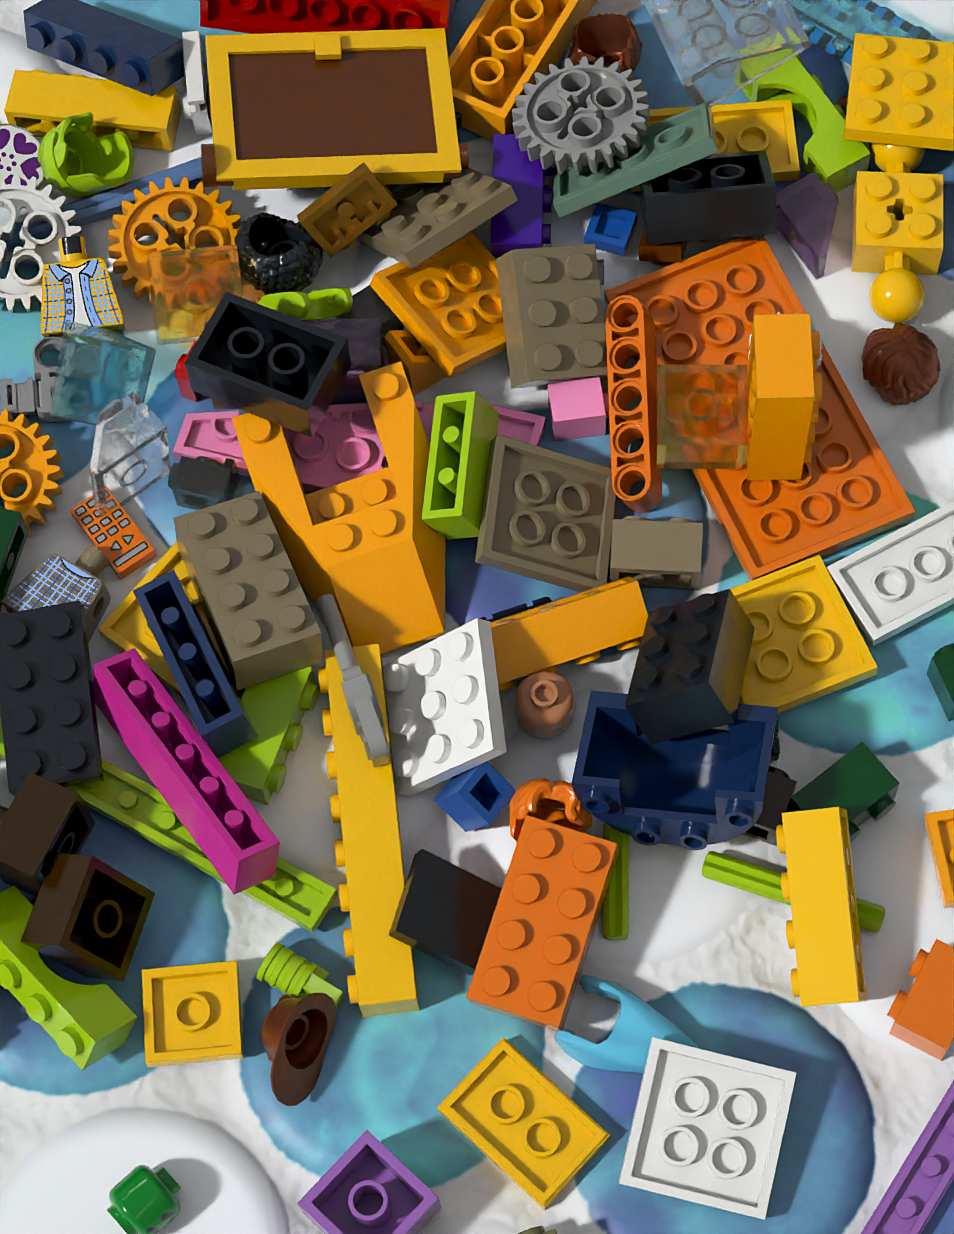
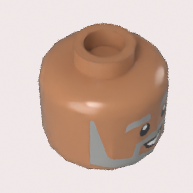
M542 671L531 674L521 682L516 690L515 712L518 723L527 733L539 738L555 737L567 730L573 721L575 698L572 687L565 678L553 672Z

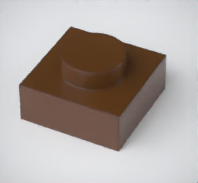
M644 229L639 243V261L652 262L660 266L682 262L687 241L677 242L672 245L647 244Z

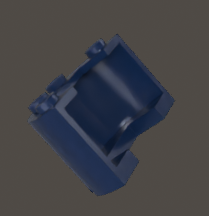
M591 691L572 778L573 790L585 811L591 813L608 826L632 836L634 841L639 844L652 846L660 843L683 846L690 850H702L707 845L738 837L757 822L763 809L778 707L739 704L735 722L728 724L729 730L708 729L651 745L625 707L628 694Z

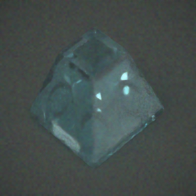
M66 320L57 360L50 415L52 417L136 434L156 350L111 330Z

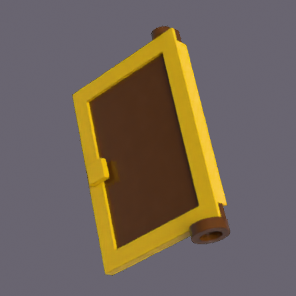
M445 28L205 35L213 144H201L203 188L233 186V190L333 187L363 162L383 185L443 183V178L461 177V170L468 169L467 143L458 144Z

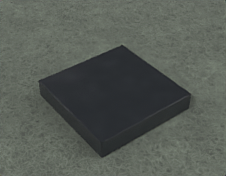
M421 849L414 855L388 936L471 976L475 972L502 888Z

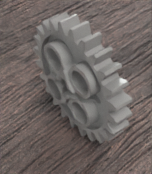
M583 56L580 64L575 66L567 58L564 62V68L560 70L555 65L549 64V75L545 76L542 73L536 72L534 74L536 85L524 83V95H517L515 97L517 108L512 109L514 121L512 124L515 139H518L520 150L528 152L531 162L540 158L542 169L544 170L553 163H556L558 174H562L568 166H573L575 176H579L583 166H589L594 174L597 173L598 163L604 162L608 167L612 168L614 167L613 156L617 155L627 159V146L639 148V136L647 135L648 133L646 122L650 121L647 91H643L642 80H634L631 69L621 73L620 64L617 61L606 68L604 57H600L594 65H589L587 56Z

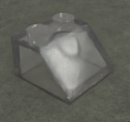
M134 391L123 399H116L110 402L97 418L90 463V476L96 513L101 518L119 504L121 506L125 505L171 473L167 426Z

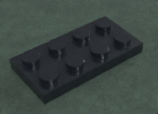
M79 600L0 615V712L9 793L13 796H16L29 772L63 787L104 780L84 605Z

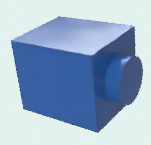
M486 761L452 777L434 801L465 832L490 826L512 799L516 790Z

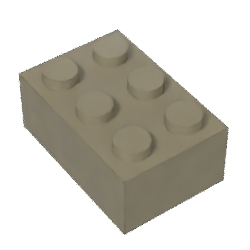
M595 244L513 249L498 257L496 265L511 389L547 386V383L608 376L606 330Z

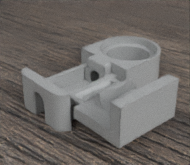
M45 337L39 340L33 349L35 381H33V377L27 378L26 383H12V379H0L2 411L3 409H8L12 416H19L21 413L24 415H35V411H37L38 419L43 423L73 421L77 417L76 405H70L68 389V381H75L72 349L70 344L61 337ZM57 350L65 355V360L60 365L48 366L41 361V357L47 351ZM8 388L12 389V404L11 394H8ZM54 409H60L61 412H60V413H54L53 410H54Z

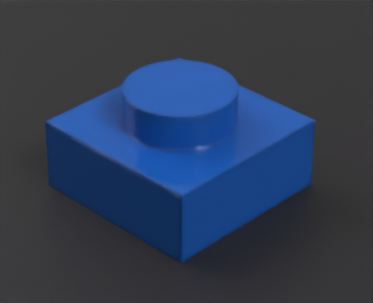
M596 202L584 235V244H595L597 250L624 257L637 223V213Z

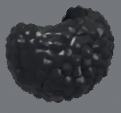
M261 212L248 217L247 221L241 222L240 229L234 238L235 265L239 270V274L242 275L244 281L251 284L256 290L263 291L265 295L303 291L312 284L313 278L318 274L323 262L324 249L300 222L295 224L292 220L280 218V216Z

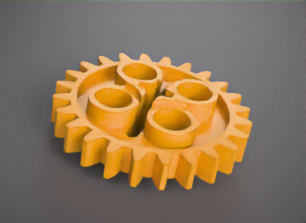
M166 177L164 189L159 190L156 184L150 181L149 194L144 195L141 191L135 189L133 191L135 204L124 200L121 202L124 215L114 214L112 217L113 225L117 229L108 230L109 242L113 243V245L108 247L109 257L117 259L112 263L114 274L124 273L121 277L123 288L136 284L134 287L135 299L138 300L148 293L150 307L153 308L160 299L166 301V308L169 312L174 307L175 301H181L182 307L186 312L189 311L190 300L196 299L202 307H206L205 295L208 293L220 299L221 289L219 284L230 288L233 287V277L230 273L239 274V270L235 265L234 238L239 230L237 228L241 225L240 214L230 215L232 212L231 200L219 204L220 190L216 189L209 195H206L202 181L193 190L189 189L187 177L182 179L180 187H174L170 177ZM177 212H186L191 215L188 220L181 222L171 218ZM159 217L165 224V228L153 220V218ZM169 234L175 242L172 245H170ZM148 235L158 239L149 246H144L137 242L141 237ZM184 242H185V253L183 252V249L179 246V245L183 244ZM202 243H212L218 247L211 253H204L197 249ZM190 261L199 268H202V270L199 272L195 271L190 265ZM174 266L184 270L177 277H169L163 273L167 268Z
M3 409L0 414V451L9 445H14L15 449L10 456L0 459V496L3 499L5 509L21 513L29 529L28 537L30 538L33 535L29 524L33 521L43 526L46 524L45 519L40 514L42 510L56 511L57 509L49 497L50 495H61L63 493L60 486L53 482L64 477L62 469L59 466H55L62 458L57 450H50L54 446V442L49 435L42 436L43 429L37 422L29 426L28 419L22 413L13 421V417L8 409ZM19 484H28L23 495L15 498L10 497L14 487Z

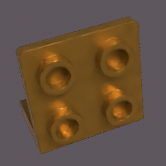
M363 162L300 212L297 218L315 241L332 257L340 250H346L356 242L358 236L371 225L385 220L391 213V210L398 204L388 185H383Z

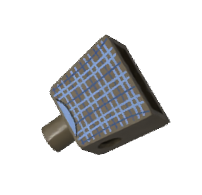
M91 546L85 549L75 564L58 553H52L7 594L2 603L6 611L12 613L79 600L84 605L89 644L111 599L105 583L98 578L109 564V560L100 551Z

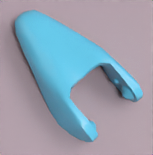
M582 975L579 984L586 993H596L604 998L620 1002L619 1017L611 1034L599 1044L576 1036L574 1031L570 1029L557 1031L554 1036L561 1049L574 1060L592 1068L609 1071L644 1073L652 1037L700 1049L680 1028L635 993L616 982L590 975Z

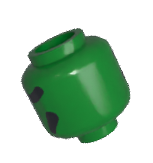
M139 1165L111 1189L109 1199L112 1205L107 1211L127 1234H157L180 1212V1202L175 1194L181 1187L163 1166L154 1172L149 1166Z

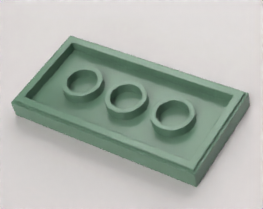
M700 104L648 126L647 135L639 136V148L627 146V159L617 155L613 156L614 167L612 168L608 167L604 162L598 163L597 173L593 174L589 166H583L579 176H575L573 166H568L562 174H558L557 166H554L553 205L559 217H563L719 152L714 116L709 104Z

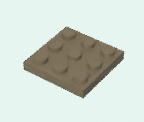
M468 167V169L461 170V177L443 178V183H423L422 185H414L400 193V199L396 201L398 205L391 210L389 216L382 222L371 225L358 237L362 243L413 269L518 201L511 185Z
M498 434L491 440L475 562L578 592L607 584L616 494L612 486L611 468Z

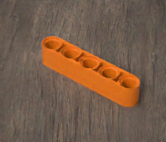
M622 295L610 302L605 315L612 486L615 494L631 510L637 513H646L657 507L662 498L655 324L652 316L637 298L631 295ZM638 315L634 324L629 327H623L624 321L629 316ZM636 355L640 356L638 363L634 367L624 369L628 359ZM635 397H642L637 408L626 411V406L630 400ZM644 438L643 444L638 451L628 453V447L634 440ZM645 480L644 489L639 494L630 496L629 493L632 485L637 481Z

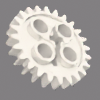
M18 173L14 174L12 183L5 185L0 175V207L9 210L12 214L10 221L0 226V270L7 256V246L3 240H11L13 238L20 210L22 208L28 210L20 230V242L24 247H15L7 277L4 279L0 278V301H6L9 313L13 312L16 302L21 301L26 312H30L31 299L36 298L40 304L42 303L43 265L61 262L59 239L82 234L80 226L68 225L76 217L75 210L61 211L66 203L64 195L52 200L50 198L53 190L51 184H48L40 192L36 190V177L33 176L27 186L21 185ZM36 221H45L50 224L53 231L46 239L39 240L29 234V227ZM29 260L35 262L40 268L38 275L30 280L18 277L15 269L22 261Z

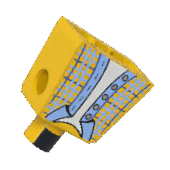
M70 236L59 239L61 262L43 265L41 334L43 338L49 336L64 338L126 330L104 258L87 259L83 236Z

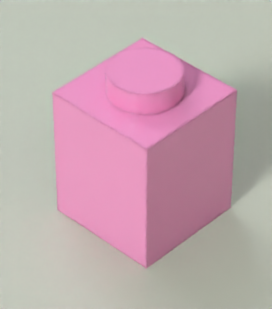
M600 376L547 383L548 406L554 442L606 435V419L609 418L608 392L602 393Z

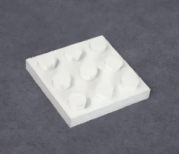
M476 618L383 665L396 794L412 796L507 752L490 621Z
M652 1037L618 1184L765 1220L797 1073Z

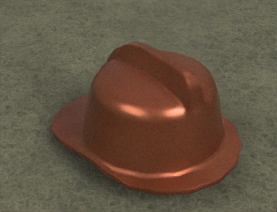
M312 993L302 999L283 995L264 1020L261 1029V1041L268 1059L272 1062L270 1074L272 1091L277 1101L285 1106H295L307 1099L320 1075L327 1045L336 1023L335 1003L325 993Z

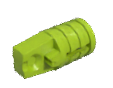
M277 942L268 952L256 976L258 980L267 982L271 987L279 989L284 995L302 999L312 993H325L333 999L336 1009L344 998L343 992L326 981L329 975L328 971L314 962L310 963L306 958L298 956L296 952L285 948V945Z

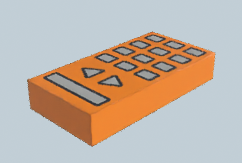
M107 486L70 510L72 517L95 548L109 560L108 565L120 580L157 557L155 549Z

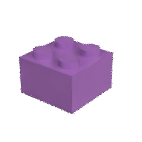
M368 1130L355 1141L297 1203L303 1214L324 1234H419L442 1209L439 1197Z

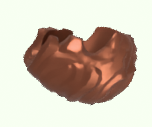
M599 13L596 16L581 19L575 25L568 58L575 66L580 64L583 56H587L589 65H594L600 57H604L606 68L617 61L620 64L621 73L628 69L634 72L641 59L642 42L629 17L615 13Z
M895 323L892 329H876L868 335L863 347L861 357L863 378L875 388L884 402L894 406L899 404L908 405L911 402H916L928 395L938 380L939 372L941 371L937 354L938 349L930 337L921 333L915 327L904 323Z

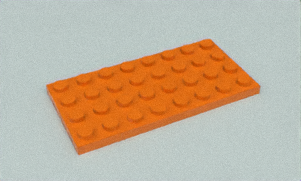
M739 237L684 259L682 262H676L604 291V300L607 306L616 297L631 295L637 298L652 316L655 324L659 407L749 581L819 554L823 557L914 519L915 510L824 344L820 350L822 354L821 365L818 366L816 373L822 374V401H819L818 422H815V442L812 443L811 463L803 464L801 480H747L744 397L749 362V338L752 334L754 315L777 314L778 311L781 314H795L796 312L798 314H806L765 237L755 240ZM638 315L629 316L624 321L623 327H629L634 324ZM633 356L638 363L640 356Z

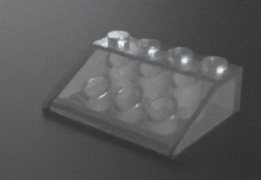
M642 0L682 86L697 106L708 103L711 108L812 46L789 0Z

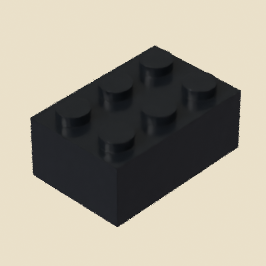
M766 150L709 155L639 184L640 206L647 244L672 245L677 242L695 240L703 243H715L722 240V238L732 237L755 240L768 234H777L776 185Z
M225 292L185 361V366L192 391L312 438L351 367L348 338L232 293Z
M730 589L713 594H702L693 600L673 606L665 605L649 612L625 707L651 745L735 722L755 628Z

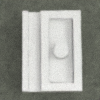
M199 31L182 32L184 77L181 78L182 86H187V95H182L185 120L193 121L196 136L212 134V125L207 109V64L202 42H200Z

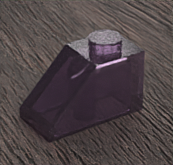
M813 172L776 193V228L817 280L824 276L839 200L832 186L828 183L823 184L816 173Z

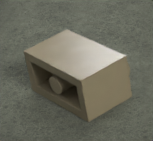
M637 515L626 516L623 519H613L610 582L629 576L638 581L640 588L699 590L703 523H695L690 519L681 517L671 518L668 521H652Z

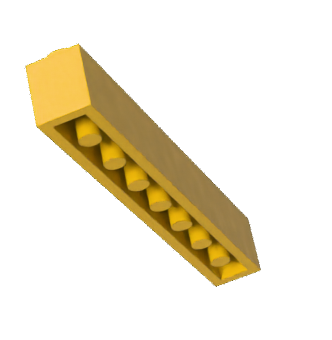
M379 644L353 646L352 649L362 674H369L384 723L382 728L385 731L391 752L390 763L374 768L372 760H368L364 743L361 740L360 734H356L341 685L344 682L333 649L324 650L326 666L318 667L321 694L329 693L330 708L322 709L325 737L333 736L334 751L326 752L329 780L337 779L338 795H330L333 823L341 822L343 839L334 840L337 867L346 868L347 883L338 885L341 911H350L351 928L343 929L344 949L346 958L354 957L356 974L347 975L350 1004L359 1003L363 1018L419 1011L413 947L388 936L406 880L383 663Z

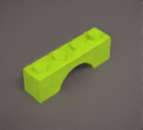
M776 33L735 55L733 80L750 102L791 99L793 113L802 118L808 125L812 137L804 146L801 169L824 199L855 183L857 171H868L871 156L868 142L843 140L846 119L844 111L839 105L831 103L824 94L823 86L818 77L807 72L801 64L798 52L792 45L787 46L779 34Z
M12 886L0 893V985L12 993L26 1009L29 1017L36 1023H39L57 1042L62 1053L70 1057L83 1071L125 1044L137 1016L106 983L82 985L67 981L56 975L44 964L37 950L20 942L33 905L15 886Z

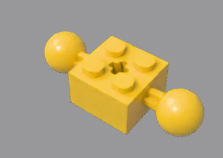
M871 143L872 158L878 168L884 172L857 171L852 198L851 272L880 273L870 287L869 302L871 308L880 319L886 322L904 323L913 319L920 312L925 301L924 286L916 274L937 275L943 252V174L911 173L922 162L925 148Z

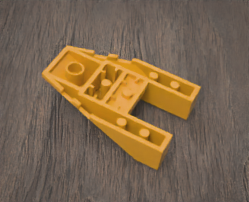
M401 361L359 375L389 466L387 468L306 494L285 428L250 413L232 418L255 491H259L300 584L317 606L319 597L332 594L335 597L351 646L379 644L381 656L445 634L446 538L421 520L430 446Z

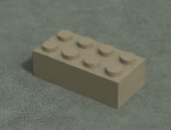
M259 491L173 518L178 550L237 691L323 662L321 630Z

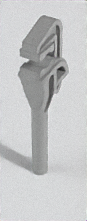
M332 594L323 595L318 598L317 604L344 682L341 685L356 734H360L368 760H372L374 768L390 763L391 752L385 731L382 728L384 723L369 674H362L361 668L357 663L335 597Z

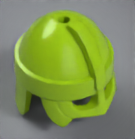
M91 112L70 116L63 120L56 128H52L45 134L38 149V162L41 164L47 181L55 189L74 198H85L100 191L124 184L130 178L134 165L133 148L128 136L124 132H115L97 137L90 130L93 123V114Z

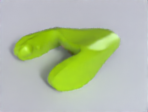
M348 287L312 291L309 294L302 291L273 293L261 296V298H257L253 302L309 324H316L348 313L352 308L353 298Z

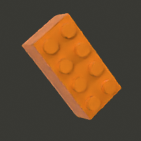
M526 815L466 999L471 1004L556 1032L563 1031L620 853L617 843Z

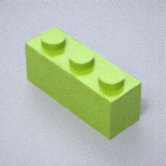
M476 391L436 396L421 520L445 537L446 540L479 536L491 440L497 436L499 412Z
M311 666L245 688L241 701L259 737L217 759L247 799L268 805L272 793H279L284 784L287 767L283 765L289 751L295 752L303 735V726L300 723L306 710H313L319 696L320 687L316 683Z

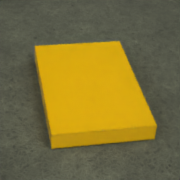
M504 1037L437 1107L439 1113L543 1210L553 1202L610 1139V1134Z

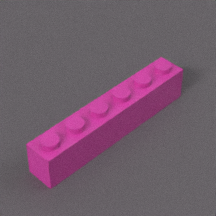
M130 649L94 664L93 689L95 704L235 895L274 877L280 845L279 840L136 649Z

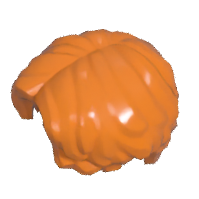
M546 778L529 780L516 790L509 803L510 835L516 842L518 841L526 815L583 833L592 826L591 813L582 808L572 784L566 781L557 780L551 782Z

